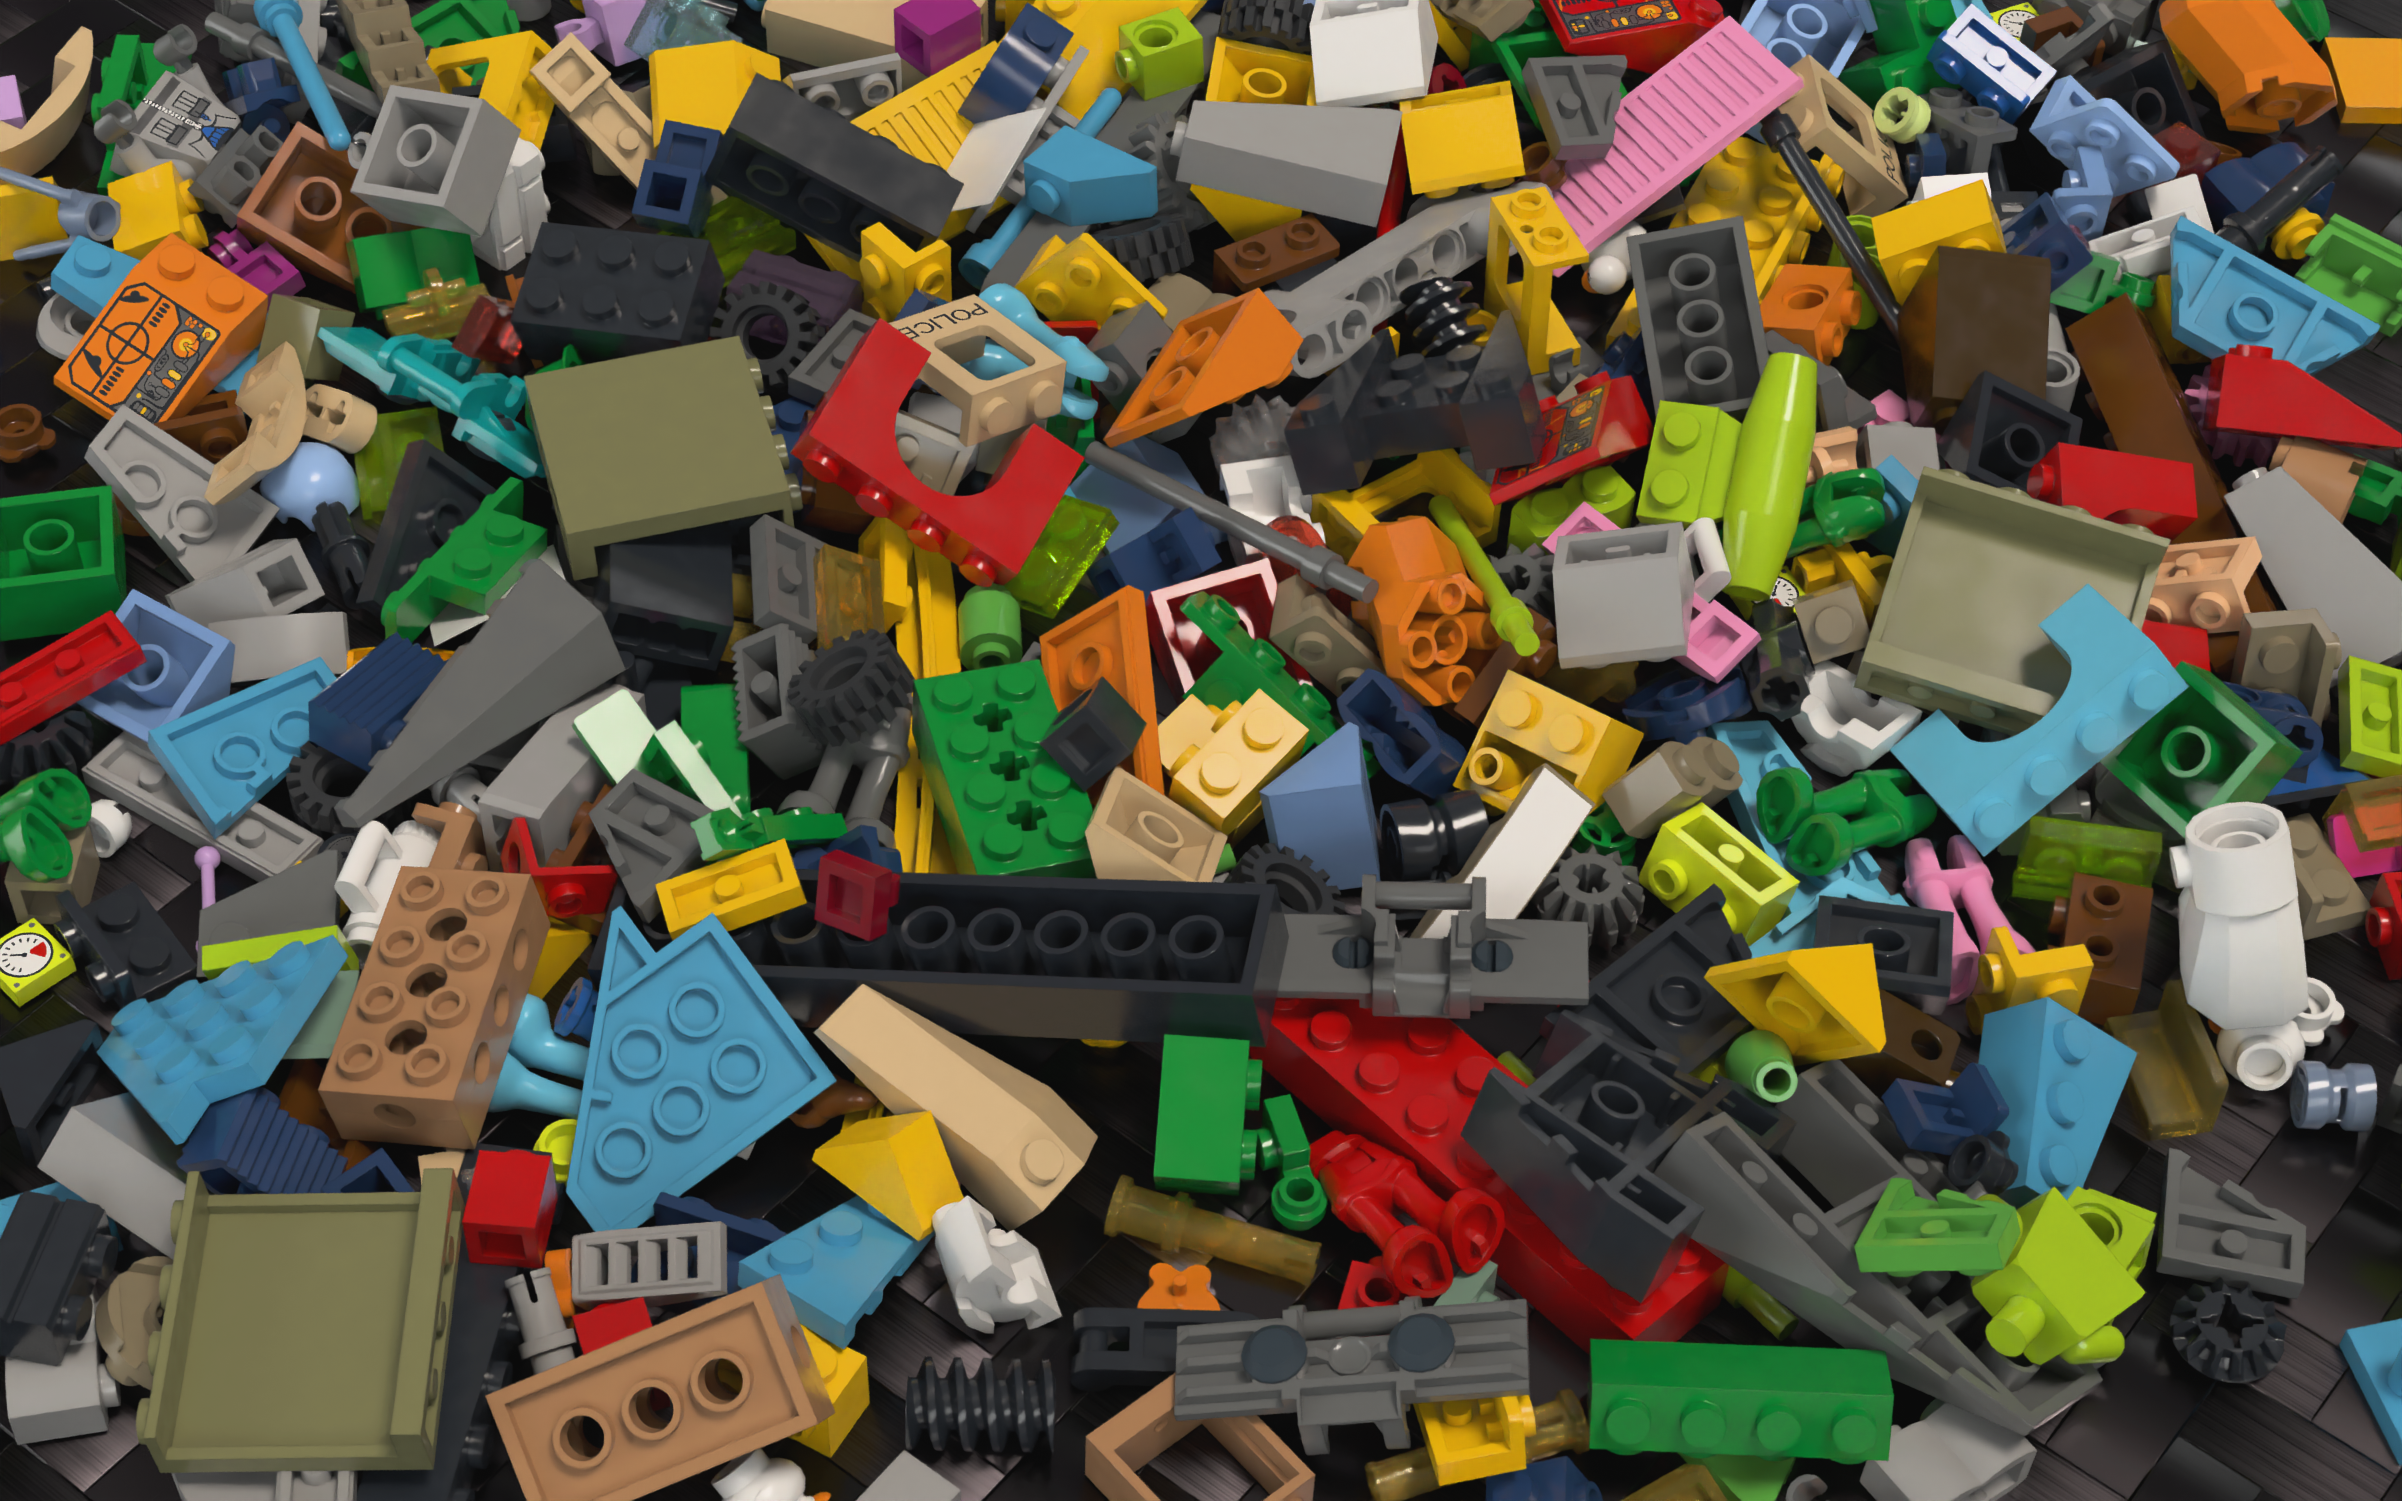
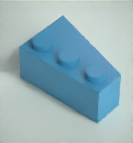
M2049 997L1985 1014L1978 1064L1985 1065L2009 1107L2008 1117L1996 1131H2001L2009 1136L2010 1144L2007 1150L2010 1159L2017 1163L2019 1167L2014 1183L2002 1194L1998 1195V1197L2009 1205L2014 1206L2016 1210L2054 1186L2066 1200H2068L2077 1186L2083 1188L2137 1056V1052Z

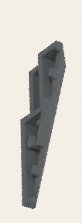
M530 559L525 562L519 569V572L522 574L521 578L505 598L495 600L486 611L489 619L473 640L467 645L458 647L402 719L407 725L390 747L385 750H379L368 763L372 770L352 796L340 799L334 809L342 826L360 828L626 670L602 612L543 560Z

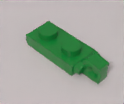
M728 807L710 812L690 823L691 828L695 829L702 850L700 855L703 861L718 860V862L784 838L791 854L803 846L813 845L822 848L848 832L842 813L814 814L812 807L797 808L781 815H773L771 808H762L739 817Z

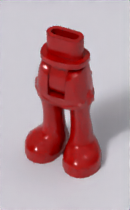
M1335 1130L1309 1145L1311 1149L1310 1169L1313 1177L1321 1183L1332 1206V1213L1339 1220L1343 1221L1349 1229L1365 1233L1383 1252V1271L1393 1286L1401 1293L1409 1296H1420L1421 1298H1433L1446 1293L1452 1285L1454 1276L1450 1258L1465 1273H1477L1489 1261L1498 1247L1505 1228V1213L1500 1203L1483 1190L1467 1187L1455 1192L1445 1202L1417 1175L1416 1166L1411 1160L1405 1159L1402 1155H1397L1385 1147L1368 1141L1360 1134L1346 1135L1340 1130ZM1405 1212L1419 1226H1404L1394 1216H1399Z

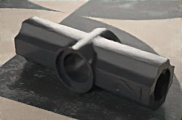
M1771 598L1752 605V614L1745 623L1760 634L1761 640L1746 654L1741 663L1758 712L1770 713L1781 721L1801 713V705L1804 699L1810 695L1808 677L1815 675L1816 671L1793 606L1780 605Z

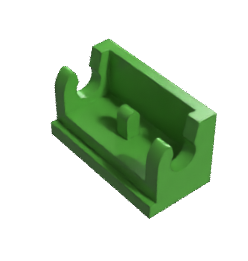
M2335 213L2330 218L2329 223L2314 237L2306 248L2304 254L2310 256V259L2303 264L2294 278L2379 324L2380 328L2378 331L2392 337L2402 326V247Z

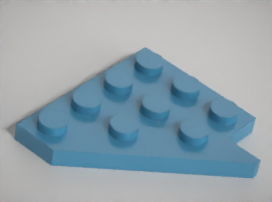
M621 906L612 911L566 1187L567 1196L594 1232L640 1227L654 1216L653 1204L660 1192L681 1197L837 1081L714 913L708 915L655 953Z
M334 935L306 945L302 941H295L278 950L271 958L255 964H251L248 960L238 962L215 979L201 984L197 980H189L176 987L166 997L150 1003L146 999H138L125 1006L114 1016L111 1021L114 1029L96 1053L176 1145L184 1143L211 1103L265 1085L348 958V954Z

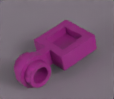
M237 229L229 234L225 231L220 232L213 237L214 245L207 249L211 259L268 295L267 313L272 294L293 296L306 287L300 272L267 241L253 249L246 237Z

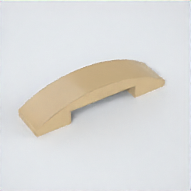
M81 26L55 56L51 95L22 129L0 120V167L32 176L49 164L74 136L82 121L88 101L93 59L92 30ZM0 180V185L10 184L6 181Z
M570 32L529 72L575 127L637 190L645 159L655 160L658 151L654 149L653 124L611 80V73ZM712 185L711 189L714 200L707 222L731 200L721 189Z
M287 341L244 374L235 404L242 408L243 412L252 419L246 441L214 465L204 498L212 505L225 504L241 496L286 461L300 442L306 421V390L296 350Z

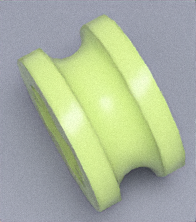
M1896 87L1886 92L1878 101L1874 110L1876 128L1897 143L1903 144L1916 140V134H1923L1931 117L1929 104L1906 87ZM1908 107L1907 112H1902L1905 108ZM1898 118H1903L1901 121L1896 123Z

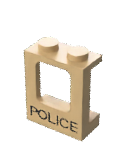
M1806 55L1792 65L1789 69L1803 79L1804 87L1778 108L1782 114H1789L1799 129L1801 136L1798 140L1805 152L1817 146L1846 171L1843 189L1850 215H1865L1873 218L1888 212L1907 199L1908 194L1894 141L1876 128L1874 111L1811 55ZM1827 104L1855 128L1848 133L1843 130L1830 116Z
M975 294L889 323L931 352L916 380H923L962 410L959 442L965 447L1060 413L1067 361ZM986 336H988L1029 367L993 380H981L960 366V364L983 357Z

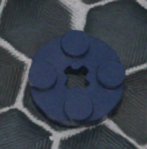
M1737 664L1718 684L1701 675L1682 680L1678 669L1663 674L1630 693L1625 699L1627 709L1622 708L1627 725L1644 733L1641 742L1668 738L1669 742L1675 741L1687 745L1697 737H1706L1705 727L1720 720L1733 719L1748 713L1753 708V703L1740 665Z

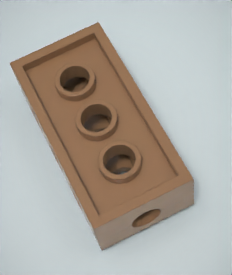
M401 866L318 1089L342 1139L475 1149L551 925L531 874Z
M780 1274L485 1396L526 1501H632L815 1426L836 1413ZM721 1358L732 1361L740 1369L743 1377V1386L740 1393L729 1391L720 1382L718 1365ZM653 1387L663 1390L671 1398L674 1409L671 1421L660 1418L653 1411L650 1403ZM585 1416L595 1419L602 1427L604 1432V1445L602 1449L591 1445L585 1438L583 1433V1420Z

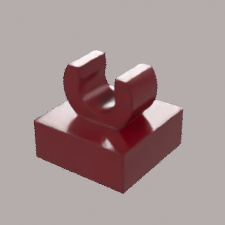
M838 849L821 856L815 920L867 941L886 934L889 907L895 906L899 900L901 875L892 874V870Z

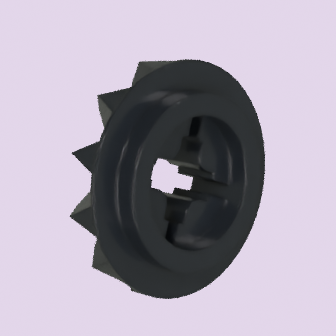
M2221 1277L2210 1286L2202 1287L2193 1283L2188 1292L2180 1300L2176 1301L2171 1314L2170 1334L2178 1353L2195 1370L2215 1380L2228 1383H2246L2258 1380L2269 1374L2277 1366L2285 1350L2284 1338L2287 1325L2279 1322L2275 1317L2274 1301L2261 1302L2253 1296L2250 1284L2241 1289L2228 1287ZM2222 1313L2226 1314V1317H2230L2234 1327L2243 1328L2236 1348H2234L2233 1339L2228 1337L2226 1329L2216 1327Z

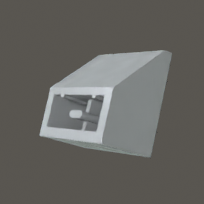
M898 53L789 74L781 82L790 86L796 94L820 107L836 110L850 122L902 93L901 58Z
M1682 522L1558 536L1552 574L1558 657L1561 669L1575 667L1597 669L1611 663L1638 660L1661 662L1675 656L1687 655L1695 583Z

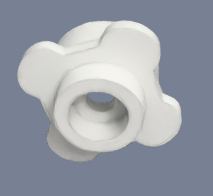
M2307 977L2309 1006L2292 1020L2297 1023V1027L2304 1038L2305 1046H2317L2323 1041L2324 1031L2330 1025L2341 1023L2344 1017V1009L2336 1001L2333 991L2325 983Z

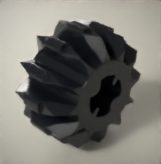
M77 702L0 746L1 788L14 785L16 787L20 781L51 768L66 769L77 776L78 770L85 767L91 761L93 755L91 748L94 746L92 739L95 738L90 719H86L85 712H82L81 706Z

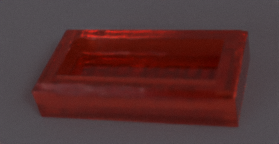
M479 294L451 347L471 358L506 364L513 363L522 347L510 322L516 302Z

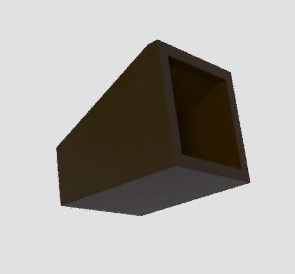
M1937 246L1896 315L1910 422L1913 427L1935 428V433L1942 435L1976 377L1985 370L2046 401L2051 290L2050 258Z

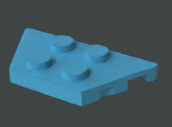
M2180 216L2170 233L2172 337L2210 359L2228 354L2229 348H2236L2237 344L2273 348L2272 359L2289 361L2312 376L2368 345L2380 328L2379 324L2183 216Z

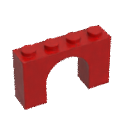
M879 318L858 341L790 453L803 461L804 468L815 478L823 482L835 483L855 496L857 504L864 511L879 518H888L907 531L909 539L915 545L929 552H938L958 565L960 573L970 582L982 587H990L993 583L1004 586L1018 575L1085 457L1034 423L1012 442L983 492L971 496H952L935 491L923 484L907 468L899 453L895 437V422L902 401L930 357L931 352Z
M2058 442L2032 467L2027 480V494L2033 499L2057 506H2077L2087 510L2093 517L2120 525H2141L2151 530L2154 535L2170 539V543L2198 518L2194 467L2192 463ZM2144 620L2141 631L2157 645L2174 668L2181 661L2211 672L2207 629Z

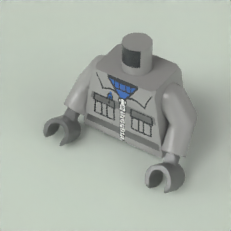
M184 24L177 25L169 30L166 35L156 40L153 53L155 58L166 66L173 65L176 69L174 73L166 70L134 111L129 104L119 99L114 100L101 109L102 118L95 122L94 134L102 143L112 144L116 142L110 171L127 177L145 172L152 167L172 160L183 181L190 178L195 181L240 129L242 122L239 116L226 108L214 94L199 64H192L188 56L196 51L198 43L194 32Z

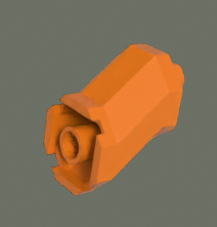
M2166 0L2160 5L2161 27L2172 50L2220 104L2223 119L2225 118L2228 130L2267 134L2280 130L2278 120L2294 117L2295 127L2308 124L2338 104L2334 82L2328 66L2276 7L2275 0Z
M1406 516L1398 518V521L1380 522L1369 525L1347 566L1377 580L1379 588L1375 598L1370 603H1364L1360 600L1351 601L1352 618L1374 637L1388 678L1404 688L1424 706L1436 707L1450 702L1459 703L1503 641L1490 621L1491 610L1484 600V592L1469 580L1456 544L1427 517Z

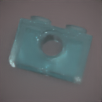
M647 0L624 45L649 62V55L655 50L730 40L741 43L743 39L725 28L730 19L729 17L709 7L702 0Z

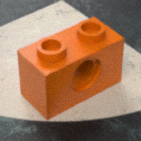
M1785 264L1760 304L1764 332L1767 333L1774 330L1793 344H1800L1808 354L1829 366L1833 357L1840 355L1843 340L1852 325H1857L1861 317L1862 297L1859 291H1854L1851 267Z

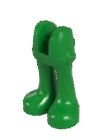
M1859 468L1836 473L1830 472L1820 477L1815 484L1806 487L1797 531L1785 560L1808 549L1832 544L1835 548H1838L1848 542L1867 538L1870 534L1883 528L1885 525V511L1880 502L1884 498L1885 484L1879 471L1873 468ZM1723 521L1717 523L1719 528L1717 532L1723 545Z
M1783 767L1767 772L1760 780L1756 792L1757 814L1761 829L1767 840L1773 844H1778L1790 839L1785 856L1789 866L1798 873L1812 877L1839 871L1849 862L1852 854L1872 845L1889 848L1918 835L1934 822L1937 816V806L1925 794L1905 797L1912 785V779L1910 774L1904 769H1868L1864 772L1855 773L1851 780L1839 786L1813 793L1812 783L1805 772L1796 767ZM1849 816L1853 822L1848 823L1843 817Z
M51 768L20 781L16 787L0 797V864L12 861L22 875L40 883L52 882L68 875L72 869L73 854L70 843L63 832L85 827L91 819L92 812L90 796L84 784L76 775L66 769Z

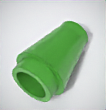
M1766 1030L1747 1032L1737 1038L1727 1052L1725 1072L1728 1079L1739 1083L1758 1097L1770 1102H1782L1794 1094L1798 1079L1794 1069L1792 1054L1787 1043L1777 1034Z

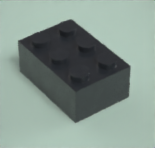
M542 222L510 322L529 359L551 362L562 359L564 348L569 344L577 347L586 364L707 342L710 326L712 327L714 320L713 316L717 310L725 283V277L710 240Z

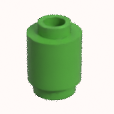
M993 583L990 587L979 585L972 587L967 591L964 600L958 608L959 649L962 664L971 671L1020 662L1022 659V638L1018 602L1006 587Z

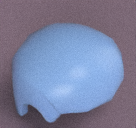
M299 442L291 456L266 475L259 487L262 496L280 508L276 515L280 522L285 524L288 521V517H294L301 520L312 531H316L312 523V517L317 513L316 506L324 501L328 504L339 501L345 505L350 514L359 505L362 492L352 467L342 453L334 446L313 442Z

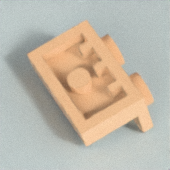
M2256 537L2169 545L2160 564L2144 620L2207 629V633L2240 631L2243 614L2251 613L2244 590L2262 559Z

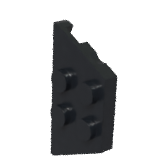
M1713 884L1592 979L1589 982L1588 1005H1559L1545 1016L1539 1033L1549 1040L1560 1014L1564 1010H1568L1613 1029L1610 1039L1617 1044L1649 1058H1652L1657 1048L1680 1058L1677 1070L1693 1077L1698 1076L1727 1052L1737 1038L1755 1029L1704 978L1710 967L1752 958L1751 950L1743 934H1733L1722 909L1726 898L1722 890Z

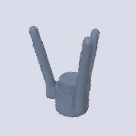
M0 167V180L59 200L61 203L58 208V220L60 225L70 235L67 239L18 249L13 252V258L16 261L65 253L78 235L92 241L104 242L110 240L117 233L121 221V206L111 197L86 193L77 189H65L11 169Z

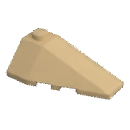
M864 984L859 986L814 1032L894 1115L931 1110L956 1178L1009 1232L1044 1211L1085 1165L1098 1138L1086 1123L1049 1086Z

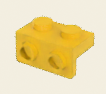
M880 222L861 231L862 258L860 260V270L863 275L864 302L862 303V313L876 320L881 318L887 323L893 322L916 288L945 301L952 302L951 247L943 240H938L915 253Z
M2007 926L1992 928L1985 953L1980 955L1978 959V977L1973 993L1966 1000V1016L1971 1031L1975 1035H1981L1982 1037L1985 1014L2049 997L2078 1015L2094 966L2085 945L2080 944L2020 955Z
M1529 1395L1413 1403L1439 1486L1526 1469L1525 1438L1536 1435L1535 1417Z

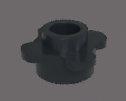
M1993 1131L1987 1137L1976 1134L1961 1141L1953 1151L1948 1163V1176L1951 1182L1965 1192L1978 1180L1988 1194L1996 1196L2002 1194L2014 1183L2019 1171L2018 1164L2010 1159L2007 1150L2010 1144L2009 1136L2001 1131Z

